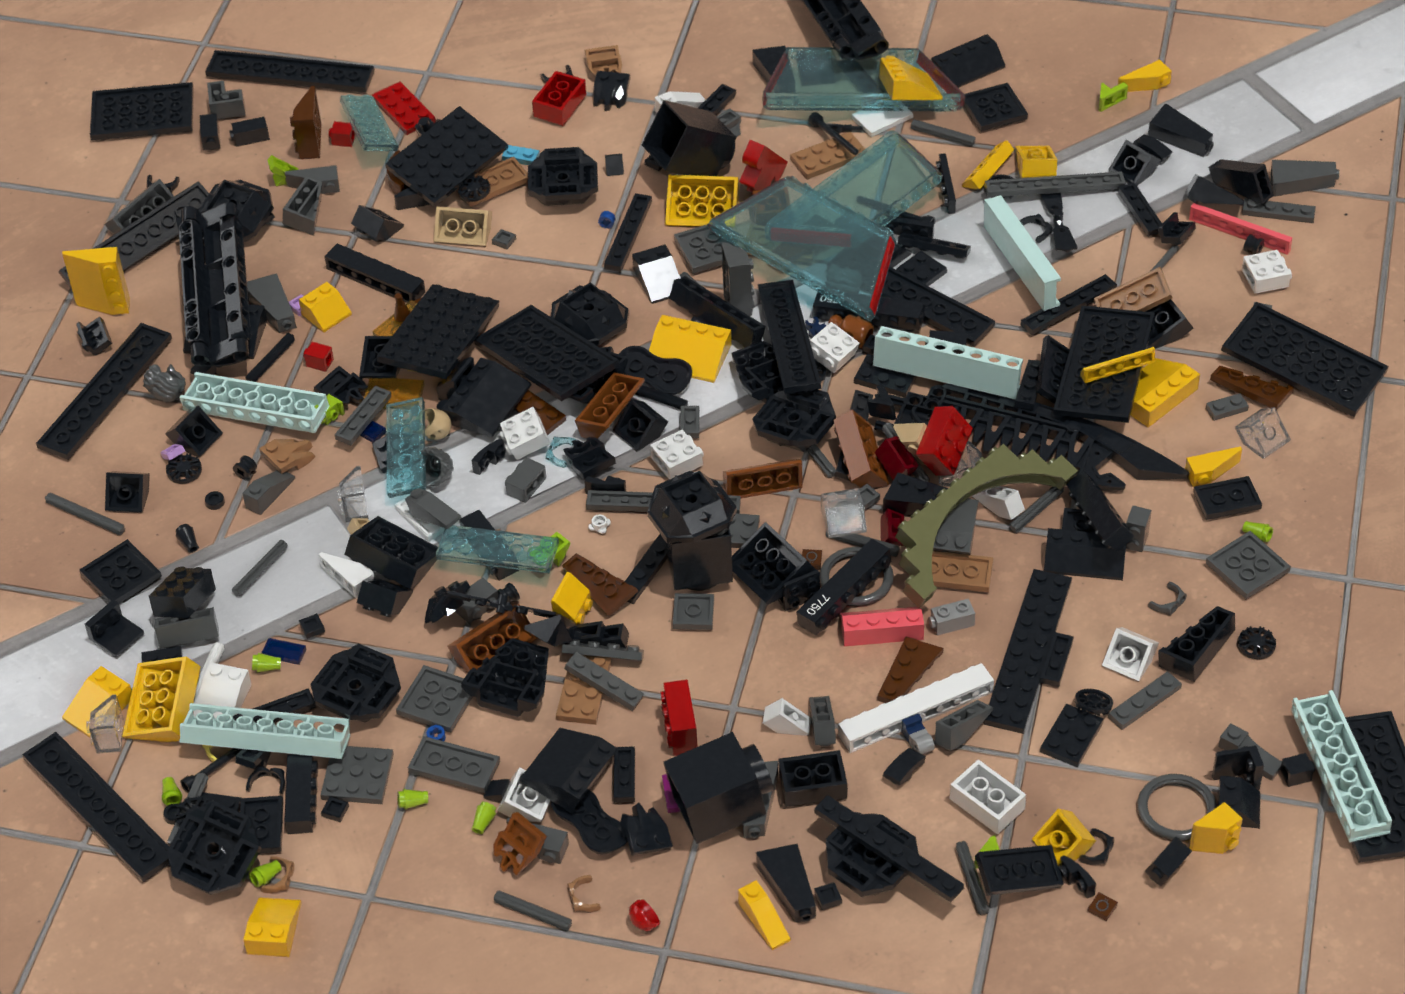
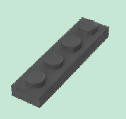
M1244 198L1245 203L1243 204L1242 215L1314 223L1316 206L1266 201L1263 204H1259Z
M375 386L335 433V440L351 446L392 397L391 392Z
M575 639L562 645V653L574 654L578 652L581 655L642 660L644 658V650L639 649V646L628 645L627 648H622L620 644L608 643V646H602L600 642L588 641V644H582L580 640Z
M575 652L565 665V670L631 711L635 709L643 698L644 693L578 652Z
M1167 671L1110 711L1108 718L1123 730L1180 690L1182 683Z

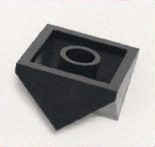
M557 615L525 625L524 628L534 636L555 647L573 641L576 623L562 615Z

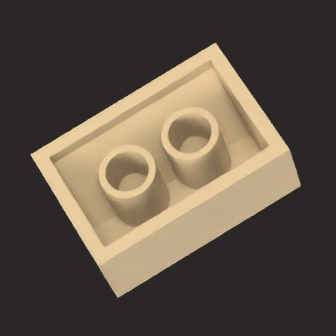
M436 206L434 242L486 246L491 230L492 211Z

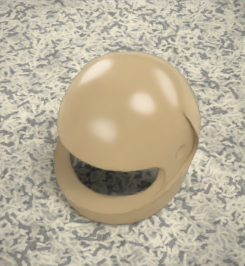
M428 408L421 412L414 423V430L418 435L427 436L432 440L445 438L451 429V420L447 413L434 408ZM424 420H428L427 429L421 431V423Z

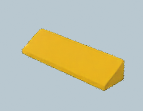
M1007 140L997 144L962 183V187L981 189L985 184V180H989L1014 151L1011 144Z
M1151 347L1083 368L1080 376L1084 383H1088L1155 362V348Z

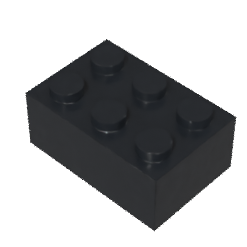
M183 566L175 568L149 595L154 617L189 618L216 590L211 569H203L202 567L185 568Z
M840 750L778 759L779 777L785 807L818 803L827 795L835 800L847 798L848 783Z

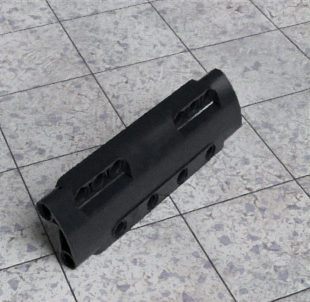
M801 0L815 18L833 48L842 58L850 60L868 59L884 53L889 48V43L884 37L883 32L861 0Z
M227 202L202 214L195 207L186 206L181 210L182 223L179 226L185 335L186 340L190 343L191 362L194 365L205 367L228 366L240 363L249 357L248 340L251 339L243 228L238 219L237 206L232 202ZM202 232H203V234H204V248H205V262H206V264H204V251H203V237H202ZM208 312H209V318H210L211 346H210V336H209Z

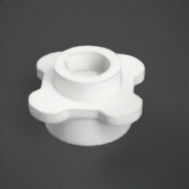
M595 515L592 518V524H589L588 527L591 531L595 530L603 534L607 531L606 528L611 524V521L604 515Z

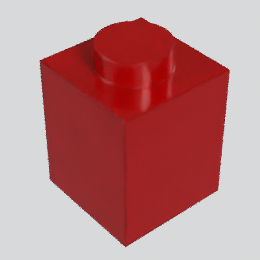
M334 121L332 128L329 129V138H331L332 145L352 147L356 138L354 123Z
M311 342L309 347L304 350L303 357L305 358L306 367L326 372L334 360L332 347Z

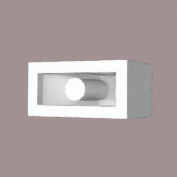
M783 698L765 707L763 724L776 733L809 735L811 718Z

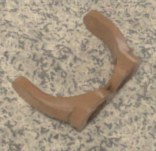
M270 857V862L277 860L280 865L286 867V874L275 885H263L261 891L263 893H277L288 890L290 877L294 872L293 861L280 857Z
M591 875L581 876L571 883H567L574 912H595L601 909L598 903L584 904L574 896V892L579 885L592 881Z

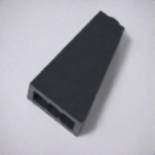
M786 46L752 49L753 65L767 84L785 52L786 63L772 90L778 99L796 97L795 81Z
M1164 104L1149 123L1148 136L1204 157L1214 146V142H1212L1213 134L1168 104Z
M1220 159L1208 167L1213 183L1252 201L1263 204L1274 196L1265 164Z
M798 844L756 852L757 868L794 922H807L815 919L816 905Z

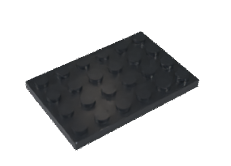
M193 82L92 91L91 140L193 131Z
M458 106L385 163V168L435 207L508 149V144L466 110Z

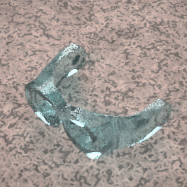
M554 436L547 450L546 459L556 466L565 468L567 462L556 458L552 451L563 444L573 445L572 441L576 439Z

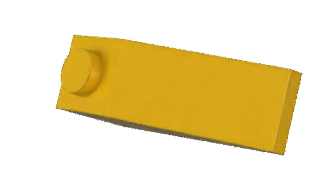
M1157 60L1119 77L1118 85L1123 82L1128 85V92L1157 90L1171 83L1172 70L1161 60Z
M1242 447L1187 457L1185 469L1189 472L1188 478L1192 487L1212 483L1237 465L1241 460Z
M757 880L738 889L739 905L771 950L791 941L768 895Z

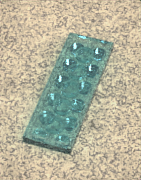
M352 94L340 96V103L364 151L398 150V144L373 96H355Z
M420 397L387 404V495L389 498L411 494L413 490L418 488L426 490L425 456L421 454V451L425 450V401Z
M452 525L449 529H444L436 552L437 560L550 573L559 540L554 537Z

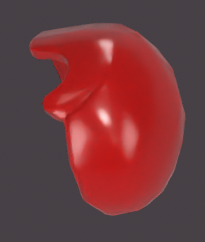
M637 900L629 907L630 920L639 930L650 931L660 924L657 914L645 900Z

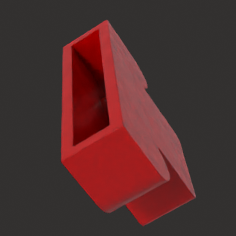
M749 140L742 157V162L746 164L739 183L747 187L746 191L752 194L753 191L763 190L771 185L772 180L778 181L781 178L788 161L765 145Z

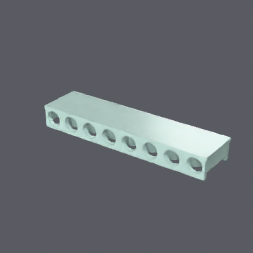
M1000 195L984 199V228L1043 311L1060 306V302L1056 298L1057 282L1061 281V277L1003 197Z
M881 326L879 332L875 335L873 366L1016 399L1023 363L1021 358ZM882 333H890L892 336L884 337ZM901 337H907V338H909L910 340H909V341H901L899 338H901ZM925 341L927 345H919L917 342ZM942 345L945 349L939 350L935 346ZM959 349L962 350L964 353L956 354L953 352V350ZM972 354H980L981 357H980V358H973V357H971V355H972ZM997 358L999 362H991L989 359ZM1015 362L1018 366H1008L1007 363Z
M195 372V379L184 395L179 397L184 411L199 406L207 415L316 433L326 416V409L330 406L326 394L199 372Z
M1333 690L1328 691L1326 695L1302 700L1293 698L1291 712L1349 842L1390 834L1392 819Z
M190 703V710L184 722L180 724L179 742L342 759L351 734L349 733V719ZM195 710L203 711L198 713L196 717L193 714ZM215 712L223 713L218 715L216 719L213 716ZM235 714H242V715H243V716L237 718L236 721H235L234 718H233V716H234ZM255 716L263 717L259 719L257 723H255L253 720ZM275 718L283 719L279 721L277 725H275L273 722ZM295 720L303 721L302 723H299L297 727L293 724ZM315 722L323 723L317 729L314 727ZM342 724L345 728L340 733L334 729V725Z

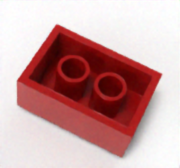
M555 71L532 100L533 117L564 125L587 95L585 79Z
M953 406L935 407L916 455L936 476L954 475L973 427Z
M688 679L663 683L664 691H660L662 715L665 719V732H667L668 749L672 748L673 756L698 747L697 728Z

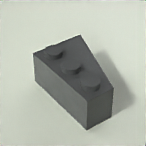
M309 176L305 177L283 208V224L314 236L322 198V181Z

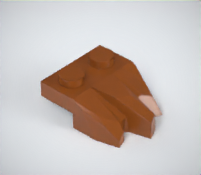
M519 812L512 813L506 829L499 831L493 844L494 856H503L500 864L502 871H507L513 865L515 875H518L536 858L547 837Z

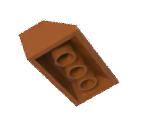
M613 372L576 418L575 423L582 438H599L645 382L644 378Z
M850 410L834 419V431L840 441L838 445L844 454L843 462L848 468L849 473L847 475L852 484L855 483L860 488L866 484L872 488L889 486L884 466L874 453L878 446L871 424L854 410Z
M792 459L723 471L725 492L727 495L746 498L803 488L802 460Z
M514 608L512 611L505 610V614H495L447 647L457 664L468 673L473 667L478 669L482 666V661L486 657L491 659L495 656V651L511 638L532 643L538 637L525 630L524 626L530 624L526 615L516 613Z

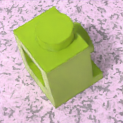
M330 394L326 396L330 406L326 409V416L321 424L328 425L331 421H335L339 414L342 416L345 414L343 402Z

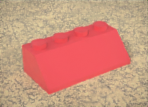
M918 607L840 613L844 646L903 642L905 637L924 640L922 609Z

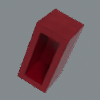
M898 436L885 439L874 452L892 480L895 479L897 473L911 476L919 466Z

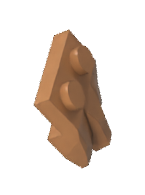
M618 45L585 49L587 67L595 76L597 71L621 73L622 61Z
M274 439L259 448L260 454L281 474L294 466L299 470L315 458L312 452H308L313 447L308 440Z

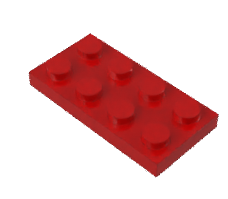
M401 81L372 94V100L406 135L416 131L414 126L423 117H429L433 123L436 121L435 116Z

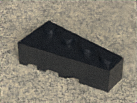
M897 473L883 498V513L890 509L907 517V515H912L918 509L920 511L924 509V505L930 499L935 500L937 494L945 488L947 490L948 488Z
M1216 606L1199 619L1198 624L1193 627L1190 626L1179 638L1175 637L1171 640L1170 645L1158 650L1159 667L1195 682L1235 631V613Z

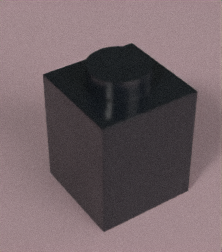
M1303 753L1283 758L1280 771L1288 787L1311 782L1315 772V765L1312 760H1309L1307 754Z

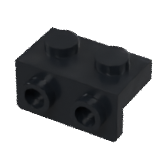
M1173 212L1159 226L1158 233L1161 237V243L1182 244L1196 229L1195 222L1179 221L1178 213Z
M100 316L87 326H84L81 322L76 323L77 333L83 341L81 344L87 352L90 351L96 356L113 344L105 322Z

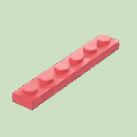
M1196 203L1191 205L1189 216L1191 221L1245 240L1252 234L1257 239H1264V247L1278 250L1287 255L1291 251L1293 237Z

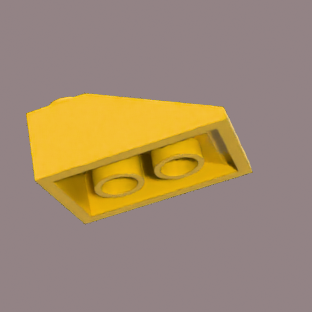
M1015 146L1019 176L1021 178L1057 176V158L1050 146Z
M100 666L86 679L63 714L62 719L92 738L129 704L132 692L130 684Z
M258 898L247 922L243 939L247 954L290 957L301 900Z

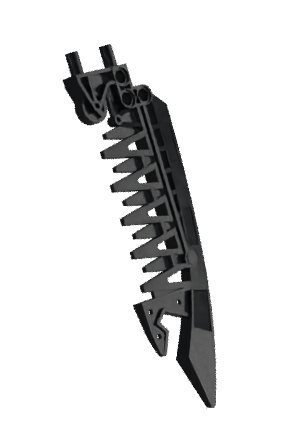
M948 383L942 386H932L927 396L909 391L905 398L888 394L894 406L901 408L894 424L925 423L928 425L935 407L953 406L964 419H972L969 424L973 427L972 431L975 429L974 445H977L985 435L983 453L988 454L1001 436V445L1004 444L1008 447L1013 441L1011 451L1017 457L1021 455L1029 443L1028 452L1032 449L1037 452L1040 448L1039 456L1047 463L1057 449L1056 459L1061 455L1064 458L1068 455L1067 460L1077 470L1081 471L1083 469L1089 474L1101 490H1124L1126 486L1123 481L1111 472L1102 475L1098 473L1097 470L1110 459L1118 463L1137 480L1185 479L1189 476V472L1136 440L1084 418L1054 415V408L1035 402L1033 410L1014 407L1016 399ZM876 420L874 430L883 432L882 427L887 422ZM993 424L999 426L995 432L992 431ZM1020 431L1026 432L1023 438H1019ZM1047 438L1054 439L1051 445L1046 444ZM1078 439L1082 440L1084 444L1078 452H1074Z

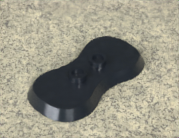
M629 346L619 353V355L628 358L627 366L622 374L644 378V383L650 384L658 391L676 395L683 391L691 380L692 367L682 359L661 358L641 346Z
M589 790L572 814L551 801V807L557 816L576 827L585 845L594 853L609 854L628 842L627 838H623L620 821L609 816L601 808L598 798L591 790Z

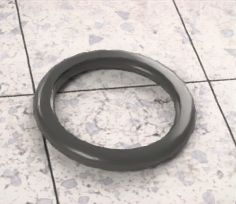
M849 547L838 550L830 555L820 569L821 586L830 580V570L836 562L847 557H853L862 547ZM891 565L883 569L884 580L877 591L866 596L855 597L849 606H864L875 603L883 598L893 584L894 574Z
M1166 774L1152 779L1143 787L1137 800V810L1141 820L1153 833L1163 838L1173 840L1177 837L1181 841L1190 840L1192 829L1172 830L1159 825L1153 820L1148 810L1150 795L1158 787L1167 784L1189 786L1198 791L1205 799L1207 805L1206 814L1217 808L1214 795L1206 785L1191 776Z

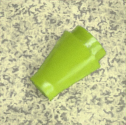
M1246 521L1242 528L1243 532L1251 531L1262 542H1269L1273 535V528L1269 524Z
M258 653V655L253 654L252 670L257 671V673L281 669L280 657Z
M172 777L164 778L162 780V802L166 806L174 803L180 804L182 793Z
M408 789L398 791V807L405 810L418 805L428 804V792Z
M481 802L477 806L474 823L471 828L473 832L483 834L484 830L496 816V807L488 802Z
M277 860L255 867L249 873L250 880L256 887L266 885L277 873L282 871V867Z

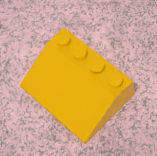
M894 56L880 58L879 79L892 100H942L943 96L928 73Z
M668 175L665 226L700 227L713 223L712 218L738 204V177ZM737 213L724 219L728 228L736 227Z
M117 247L62 251L77 306L110 315L129 313L130 296Z
M661 315L655 328L649 351L661 358L682 359L692 367L691 378L714 383L732 345L731 330Z
M1155 358V362L1147 364L1142 368L1131 416L1149 428L1198 390L1200 373L1186 364Z
M187 656L138 663L122 737L161 742L179 741L180 724L184 722L190 710V703L194 702L201 666Z

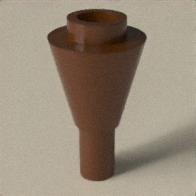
M397 293L395 294L394 319L397 322H403L411 311L404 303L402 295Z

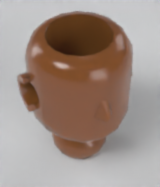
M852 314L847 315L844 319L839 315H833L828 324L830 322L834 323L860 343L859 349L863 348L870 334L873 335L874 327L869 321Z

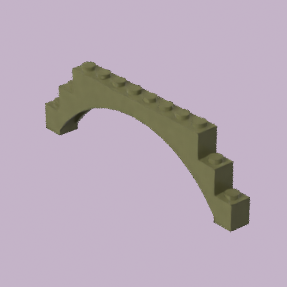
M1004 444L999 448L994 447L988 453V457L980 458L973 469L971 467L963 473L962 478L953 480L947 490L945 488L937 494L935 500L930 499L924 505V509L921 511L919 509L916 510L908 522L904 520L897 527L899 531L895 537L907 548L901 554L902 559L899 565L910 575L904 582L906 586L902 592L918 608L933 597L937 587L933 583L932 553L938 529L945 518L966 499L996 486L1016 483L1043 484L1054 486L1061 490L1074 478L1078 470L1062 455L1056 460L1052 458L1046 463L1033 449L1027 454L1024 452L1017 457Z

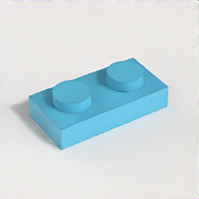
M508 145V149L502 154V161L515 157L520 164L530 165L540 156V150Z

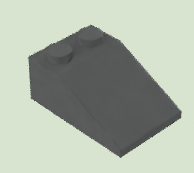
M966 499L945 518L938 529L933 551L971 555L979 500Z

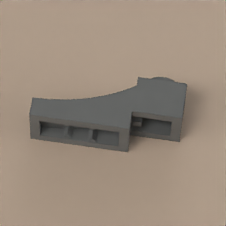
M1230 723L1220 736L1218 747L1224 750H1233L1244 746L1256 745L1264 764L1262 776L1272 781L1281 770L1282 761L1261 748L1251 739L1247 731Z

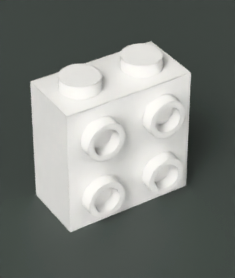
M1278 250L1243 256L1242 271L1254 294L1289 287L1292 272L1290 268H1287L1285 259Z
M832 322L810 340L814 359L833 373L839 370L856 354L860 344Z
M534 407L500 423L502 428L500 434L503 440L508 443L505 447L509 455L513 454L516 460L551 444L541 418Z
M683 429L650 445L651 458L668 479L703 466L702 457H704L702 449L694 444L692 437L687 435Z

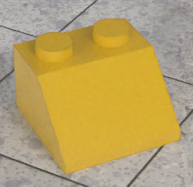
M325 282L299 299L301 315L323 333L352 315L351 310L339 291L328 282Z
M570 572L565 574L551 600L552 612H556L574 621L576 625L583 624L587 611H590L593 604L590 590Z
M1222 803L1193 823L1189 848L1192 851L1223 854L1229 849L1233 850L1239 844L1243 818L1228 804Z
M1057 809L1032 838L1037 846L1052 845L1058 867L1060 866L1061 856L1065 855L1075 861L1081 855H1085L1096 842L1072 811Z

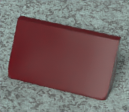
M887 509L882 514L881 541L904 546L895 537L899 531L897 527L904 521L903 514Z

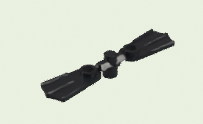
M1061 193L1040 194L1047 211L1053 215L1055 250L1065 251L1066 253L1074 249L1077 250V244L1069 228L1063 225L1062 222L1063 205Z
M453 591L443 592V595L449 598L468 602L475 601V604L479 606H486L487 603H490V607L496 608V613L505 614V610L512 611L515 608L516 613L527 615L528 612L547 618L560 615L556 612L514 605L513 607L508 602L509 596L498 594V599L490 602V600Z

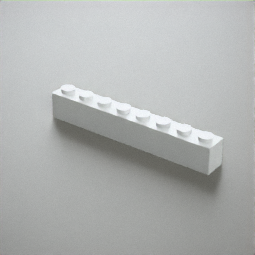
M982 663L971 666L943 680L935 681L924 688L916 689L905 696H899L886 704L883 703L872 710L864 711L860 715L843 720L841 723H838V736L849 753L855 752L902 732V720L919 713L923 723L993 693L994 679Z

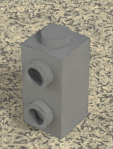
M969 599L931 608V617H928L930 628H934L938 636L975 626V611Z

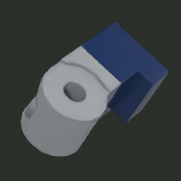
M919 713L902 720V733L912 749L920 754H925L935 749L933 739L925 729Z

